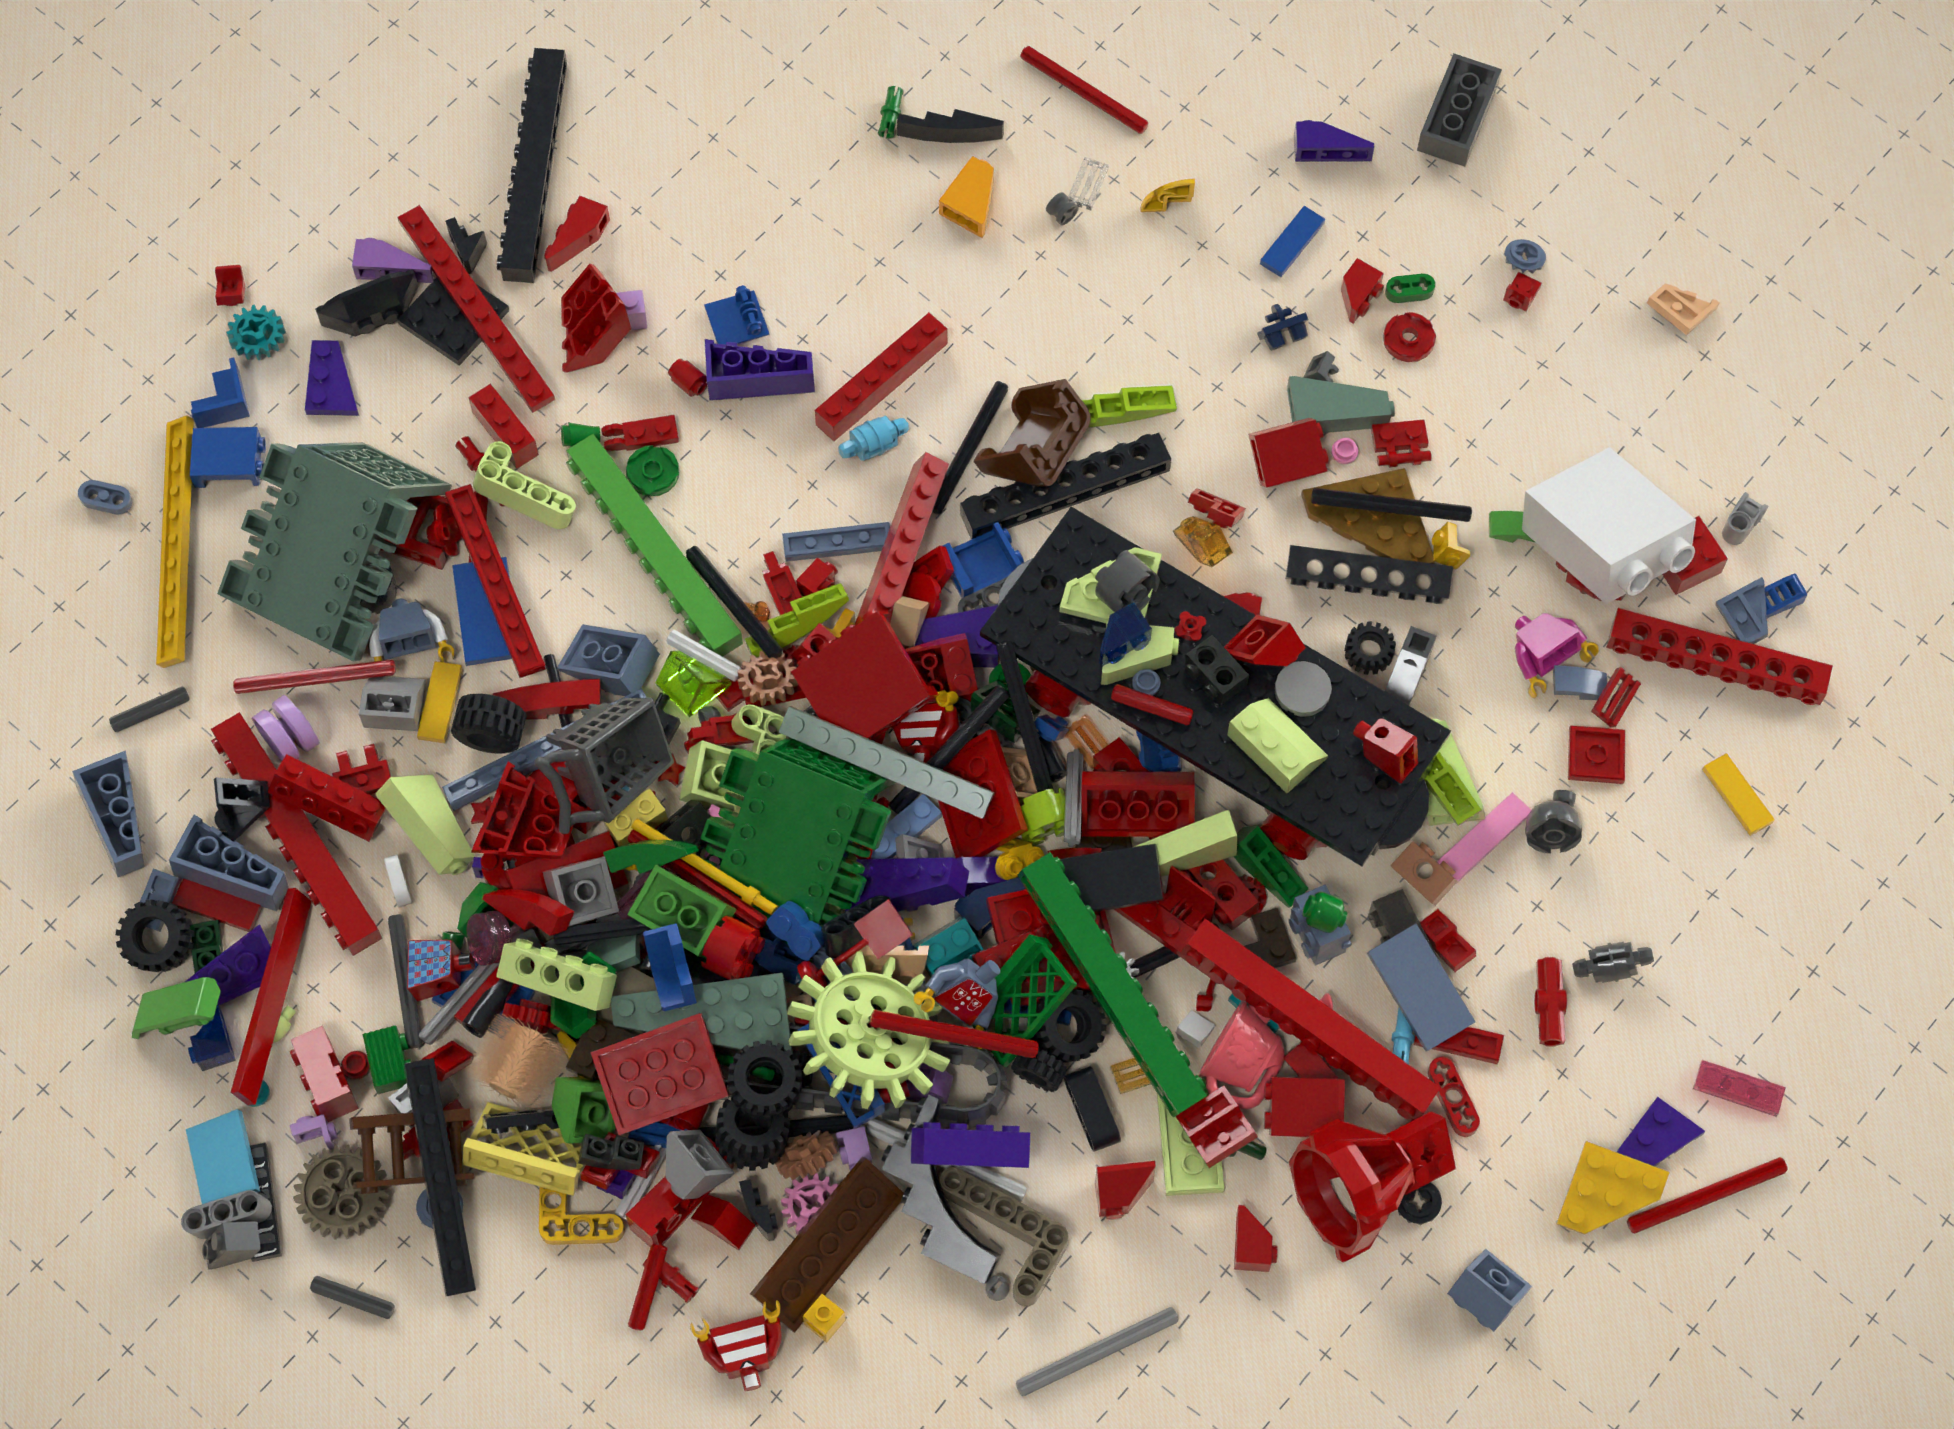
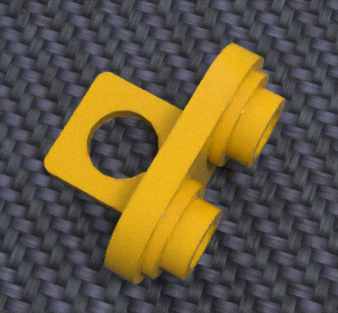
M1014 838L996 849L1005 853L998 857L995 870L1001 879L1010 880L1017 878V875L1023 868L1043 857L1044 853L1039 847L1032 846V843Z

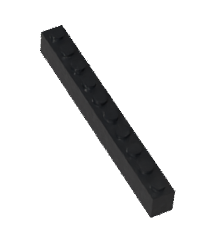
M534 48L533 58L528 59L530 79L525 80L524 92L527 98L521 104V115L524 117L523 122L518 123L520 143L515 144L514 158L517 162L516 166L511 168L513 187L508 188L507 202L510 204L509 210L504 212L506 232L501 233L500 247L503 248L502 255L497 257V270L501 271L503 281L534 283L567 69L565 50Z

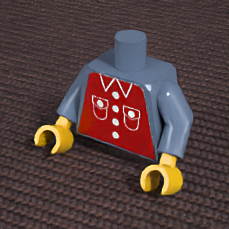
M970 959L940 966L926 984V991H919L914 995V1003L921 1005V1010L924 1012H930L936 1002L967 1026L972 1027L975 1025L976 1030H987L998 1000L995 977L1000 974V968L992 960L979 967Z

